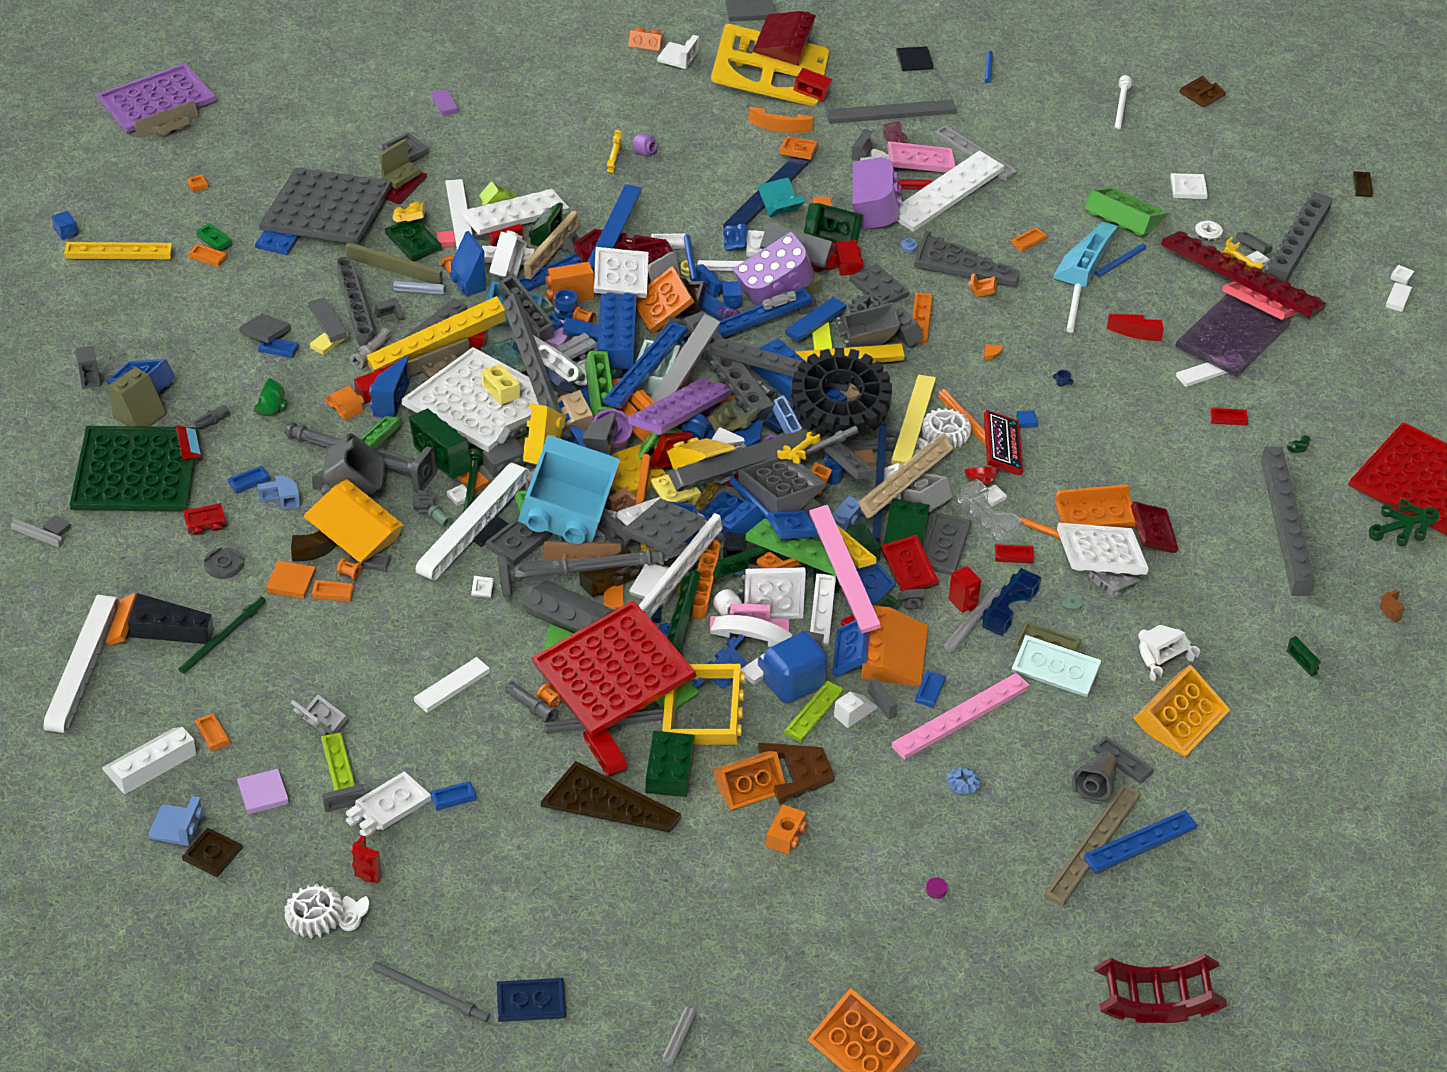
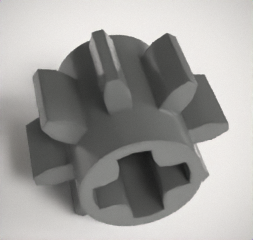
M418 490V495H413V509H418L419 513H428V509L433 506L432 494H427V490Z

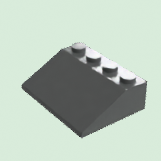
M778 456L738 470L739 482L770 512L800 510L826 487V482L801 463L796 464L792 459H780Z

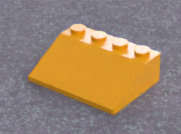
M348 479L335 485L304 514L305 519L360 563L397 541L404 525Z
M1190 664L1178 672L1133 719L1146 734L1185 757L1230 711V708Z

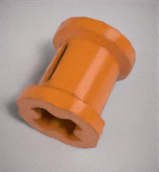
M578 306L573 313L572 319L594 323L596 313L585 311L582 307Z
M342 558L338 563L336 571L339 575L345 574L353 580H357L362 572V564H354L346 558Z
M549 683L542 685L537 692V697L545 700L550 707L556 708L563 702Z

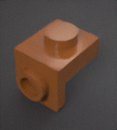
M1397 589L1385 593L1381 598L1380 609L1384 612L1385 616L1395 623L1401 620L1405 608L1397 601L1400 593Z

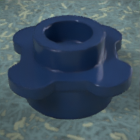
M1059 370L1053 375L1058 386L1072 385L1074 382L1068 370Z

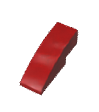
M1139 314L1108 315L1107 329L1136 339L1162 341L1164 331L1162 320L1144 319V315Z

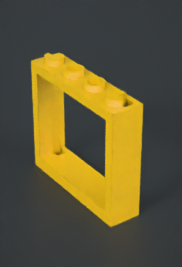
M690 664L696 671L697 677L695 678H733L730 729H674L677 699L676 688L665 695L662 731L694 734V745H738V736L742 734V724H739V721L743 719V707L740 706L741 701H744L745 698L742 684L746 682L745 672H742L741 664Z

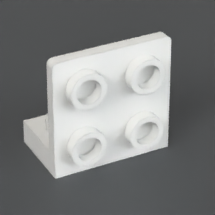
M693 35L690 40H687L685 46L669 42L658 56L657 61L687 69L698 53L699 36Z

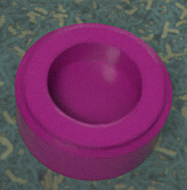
M935 877L927 881L926 893L929 897L941 899L946 895L948 886L943 879Z

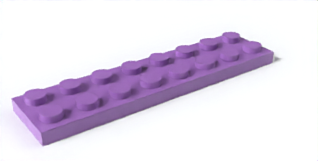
M700 378L629 416L628 424L663 434L731 396V389L726 387L725 384L712 383L709 379Z

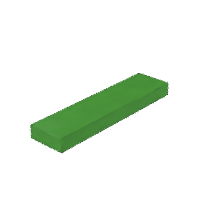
M385 416L360 439L371 448L376 449L402 425V418Z

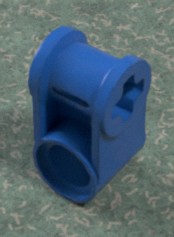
M825 452V467L832 469L827 483L837 485L842 481L843 467Z

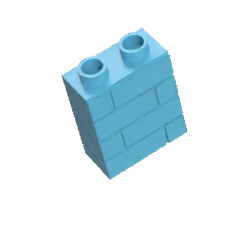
M548 435L527 490L518 522L526 524L529 529L536 532L548 531L560 535L571 544L592 542L620 459Z

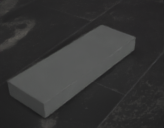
M1107 736L1093 746V751L1097 754L1107 751L1115 755L1117 758V768L1140 784L1154 773L1152 767Z

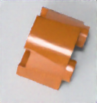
M350 385L325 397V402L331 408H335L338 415L345 421L364 412L362 396L357 395Z

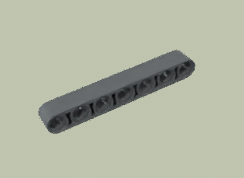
M340 257L337 260L338 278L355 336L360 346L367 345L373 339V327L355 267L351 258Z

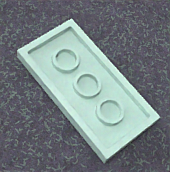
M1026 635L1013 664L1012 672L1088 697L1100 668L1101 660Z

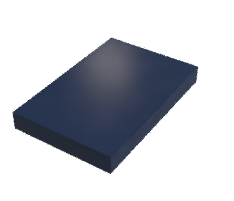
M563 978L497 981L498 1022L566 1018Z

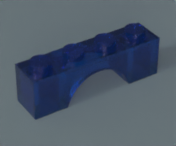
M1020 568L1016 574L1014 573L1008 585L1002 587L1000 595L994 597L989 609L986 608L981 616L983 620L982 628L1003 637L1013 621L1014 612L1009 608V605L1016 601H1031L1040 590L1042 577L1023 568Z

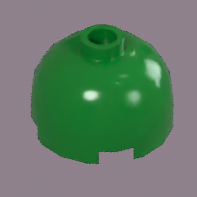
M268 378L253 411L261 415L271 416L276 414L279 409L283 410L287 402L284 399L285 390L283 386L277 381Z

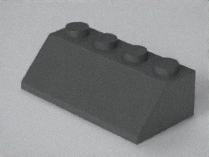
M548 580L532 588L523 604L528 614L572 633L578 632L614 611V609Z

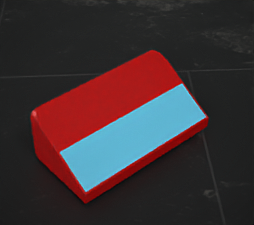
M176 425L182 460L201 457L196 429Z

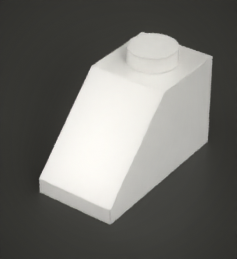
M848 692L835 701L834 717L849 728L876 710L877 706L864 695Z

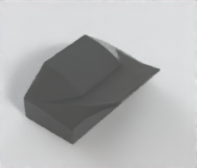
M868 129L862 131L852 146V160L859 161L860 158L868 157L872 150L870 137L874 129L872 131Z

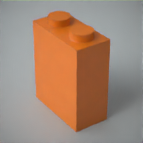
M589 262L548 269L546 297L548 300H551L553 306H555L554 297L556 292L563 289L574 291L577 294V302L594 299V272Z

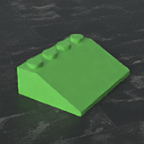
M1112 187L1091 190L1084 208L1089 210V214L1094 216L1100 215L1104 217L1105 221L1110 223H1118L1120 228L1126 230L1129 228L1138 236L1150 234L1169 213Z

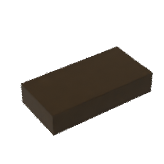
M1354 171L1355 196L1372 197L1373 189L1370 172Z

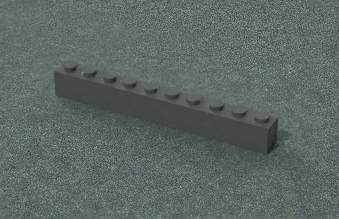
M1264 447L1261 465L1291 596H1311L1315 580L1283 447Z

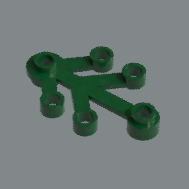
M1401 499L1398 506L1399 510L1416 514V516L1412 517L1393 510V507L1389 504H1384L1381 507V515L1400 521L1383 526L1374 524L1369 529V537L1372 540L1380 541L1383 539L1384 533L1404 528L1402 533L1397 536L1396 542L1399 546H1406L1414 525L1422 522L1420 528L1415 530L1414 538L1418 541H1423L1426 538V531L1429 525H1433L1439 520V511L1433 507L1422 509L1411 505L1408 499Z

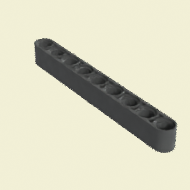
M802 429L679 467L668 475L677 492L738 474L739 469L778 456L777 451H783L784 445L789 446L792 450L806 439V434L809 430Z

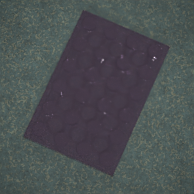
M1227 293L1176 341L1175 347L1237 377L1289 327L1291 320L1287 318L1281 320Z

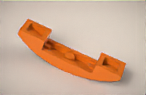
M749 107L748 121L759 127L786 133L813 131L814 116L798 114L797 118L768 114L765 113L766 109Z

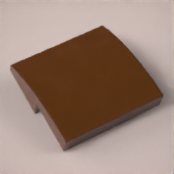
M1203 75L1181 87L1179 91L1183 96L1201 107H1205L1226 95V92L1216 82L1211 84Z

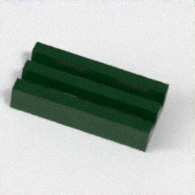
M1297 636L1290 638L1287 652L1311 677L1317 675L1318 665H1320L1321 661Z

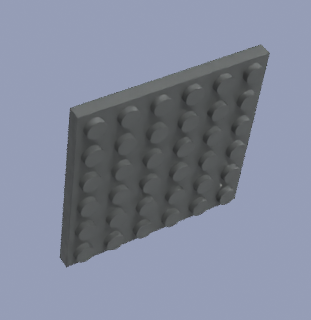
M295 168L260 222V230H274L277 233L285 232L298 236L358 244L391 189L392 183L389 180L365 176L360 177L350 174L345 175L335 172Z

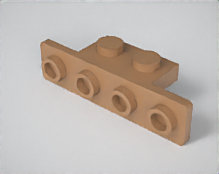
M544 541V560L566 559L571 561L613 556L621 552V543L583 542L581 544H571L566 541Z

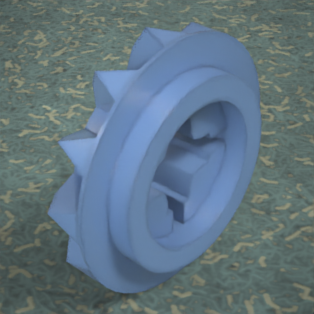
M959 766L956 770L952 769L950 774H948L947 783L950 789L956 793L971 794L978 790L980 776L976 774V770L971 771L968 767L962 769ZM961 776L967 779V784L961 779Z

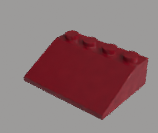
M804 11L768 14L753 52L799 65L812 33L816 15Z

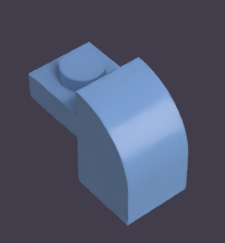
M275 476V482L257 484L260 502L279 499L281 510L300 507L297 485L291 478Z

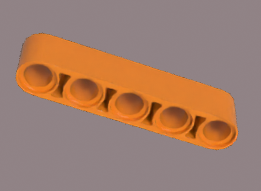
M715 539L700 557L697 571L701 575L690 612L694 619H704L708 615L716 579L713 576L717 560H720L721 544Z

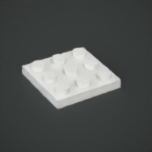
M596 247L593 293L636 294V297L646 298L648 252Z
M805 568L746 569L744 604L770 605V618L772 619L803 618Z

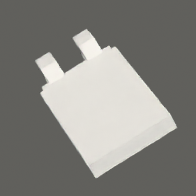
M403 772L357 799L355 806L346 811L348 816L346 822L353 826L361 821L362 818H365L366 820L360 823L362 830L359 831V834L367 838L376 829L378 831L384 830L431 800V794L406 772Z

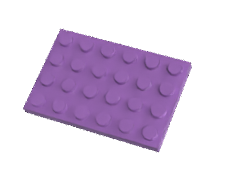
M183 63L98 93L97 100L125 132L129 133L136 130L134 122L190 101H194L196 108L215 102L216 96L190 67Z

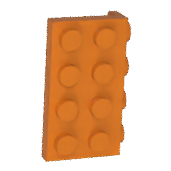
M1127 484L1060 490L1056 493L1055 507L1061 523L1122 528L1137 527L1131 509L1130 487Z

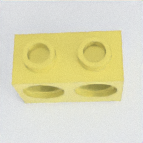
M502 364L482 370L481 385L500 405L519 398L520 382Z

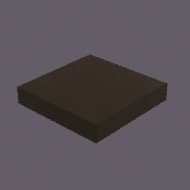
M207 828L183 854L182 860L218 878L243 849V846Z

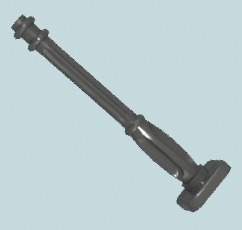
M295 422L287 424L284 429V433L289 439L295 437L299 442L305 440L331 447L341 440L309 430L305 425L299 427ZM426 447L416 459L380 448L374 449L383 457L385 467L411 474L413 490L417 493L418 490H424L437 473L436 453L432 447Z
M649 548L646 549V552L571 561L566 559L542 560L516 566L507 563L505 553L497 554L503 597L511 595L510 584L515 583V581L545 580L562 575L567 576L568 573L639 564L651 566L652 563L656 562L663 565L664 561H668L667 554L658 550L651 551Z

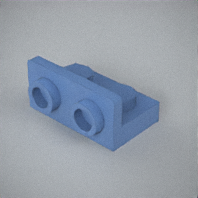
M848 496L832 513L835 523L839 527L849 531L852 526L858 524L860 517L865 515L857 503L860 500Z

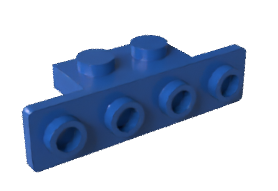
M741 634L737 638L733 636L726 643L728 647L725 650L723 648L714 655L716 660L714 662L710 660L707 664H741L742 669L748 662L734 648L744 636ZM693 678V686L696 688L706 678ZM733 678L711 679L723 689Z

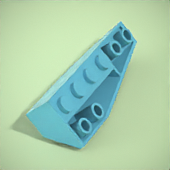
M1102 221L1064 256L1053 278L1074 285L1079 283L1082 287L1086 288L1119 226Z

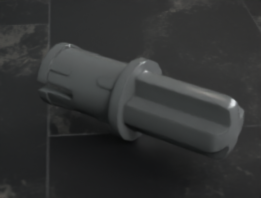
M222 405L215 410H208L207 414L194 420V425L200 429L211 423L215 424L219 419L229 416V409L226 405Z

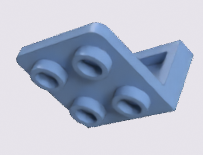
M192 796L187 808L167 804L161 805L149 831V838L189 846L192 837L196 833L199 821L204 814V807L201 806L200 797Z

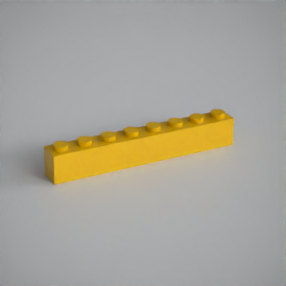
M497 296L366 355L368 366L374 372L395 364L404 356L410 360L472 337L506 321L505 309Z

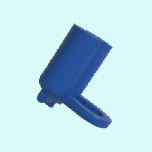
M739 224L737 227L730 225L724 228L725 250H737V248H743L747 245L748 226L746 224Z

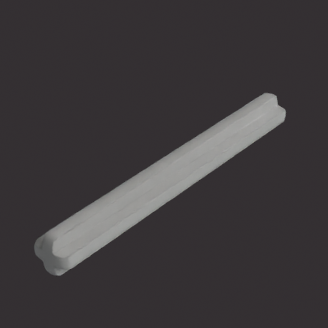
M992 588L944 644L946 651L952 653L1000 598V590Z

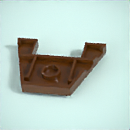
M758 743L759 753L775 751L779 759H784L793 781L792 783L774 785V792L779 804L785 803L786 799L792 796L794 798L801 796L803 791L808 789L812 791L834 781V774L823 747Z

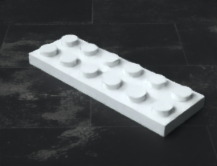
M553 189L463 210V217L479 235L513 225L534 222L538 217L540 218L545 210L559 202L563 203V214L569 212V207Z

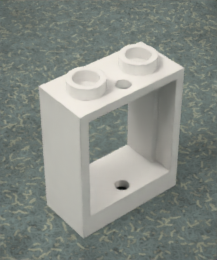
M507 231V233L501 232L489 273L501 279H505L512 274L517 277L527 245L522 236L512 231Z

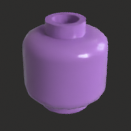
M637 134L632 142L634 152L643 156H650L657 149L656 139L652 135Z

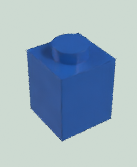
M68 211L52 216L54 230L61 240L78 235L76 221Z
M739 281L722 282V300L730 308L742 307V292Z

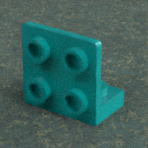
M789 178L758 186L769 217L800 209L805 203L803 196L797 197L795 195Z

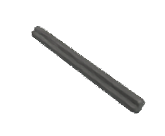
M664 709L636 711L612 726L661 721L664 717ZM578 718L544 723L546 734L586 729Z

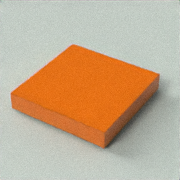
M786 136L779 148V154L811 160L818 148L819 142Z
M278 560L266 586V592L304 599L315 575L316 567Z

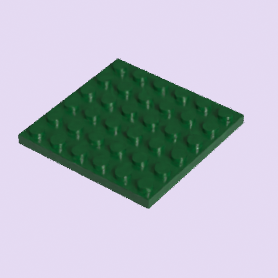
M86 426L69 504L70 510H186L195 458L182 460L176 427ZM188 427V428L196 429V434H197V439H198V438H199V427Z

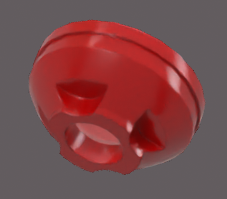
M968 468L964 470L965 477L973 485L992 484V481L998 476L999 468Z

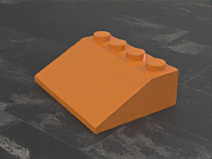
M872 605L881 628L870 631L867 662L862 665L861 679L871 680L877 678L879 682L920 687L928 625L891 607Z
M852 988L846 992L807 1039L844 1072H902L922 1051V1048Z

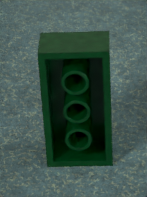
M428 408L409 416L413 445L420 453L426 447L434 448L437 467L451 479L472 471V459L469 454V442L466 437L460 435L456 429H453L446 421H443Z

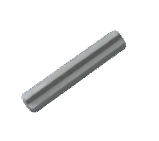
M14 519L11 523L12 530L50 545L60 547L63 543L62 536L21 520Z
M684 1008L663 1054L664 1063L674 1064L696 1016L694 1008Z

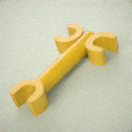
M615 130V136H613L614 145L610 159L607 162V172L614 173L616 158L620 154V148H622V131Z
M1233 237L1226 241V248L1221 253L1225 252L1230 254L1232 258L1235 257L1238 260H1243L1249 267H1257L1259 269L1264 267L1261 262L1254 263L1236 250L1240 247V242L1234 245L1232 243Z
M808 432L806 439L792 450L789 446L784 445L783 451H777L778 458L792 459L794 463L800 464V458L806 459V452L803 450L810 445L820 442V434L812 436V432Z

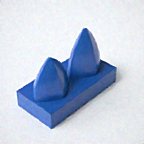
M704 264L697 265L698 281H704L707 284L705 292L717 298L719 292L722 291V282L727 281L718 280L716 278L718 273L708 270Z

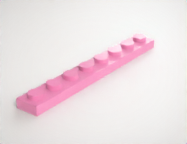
M1015 673L892 742V748L905 760L1029 690V684L1020 675Z

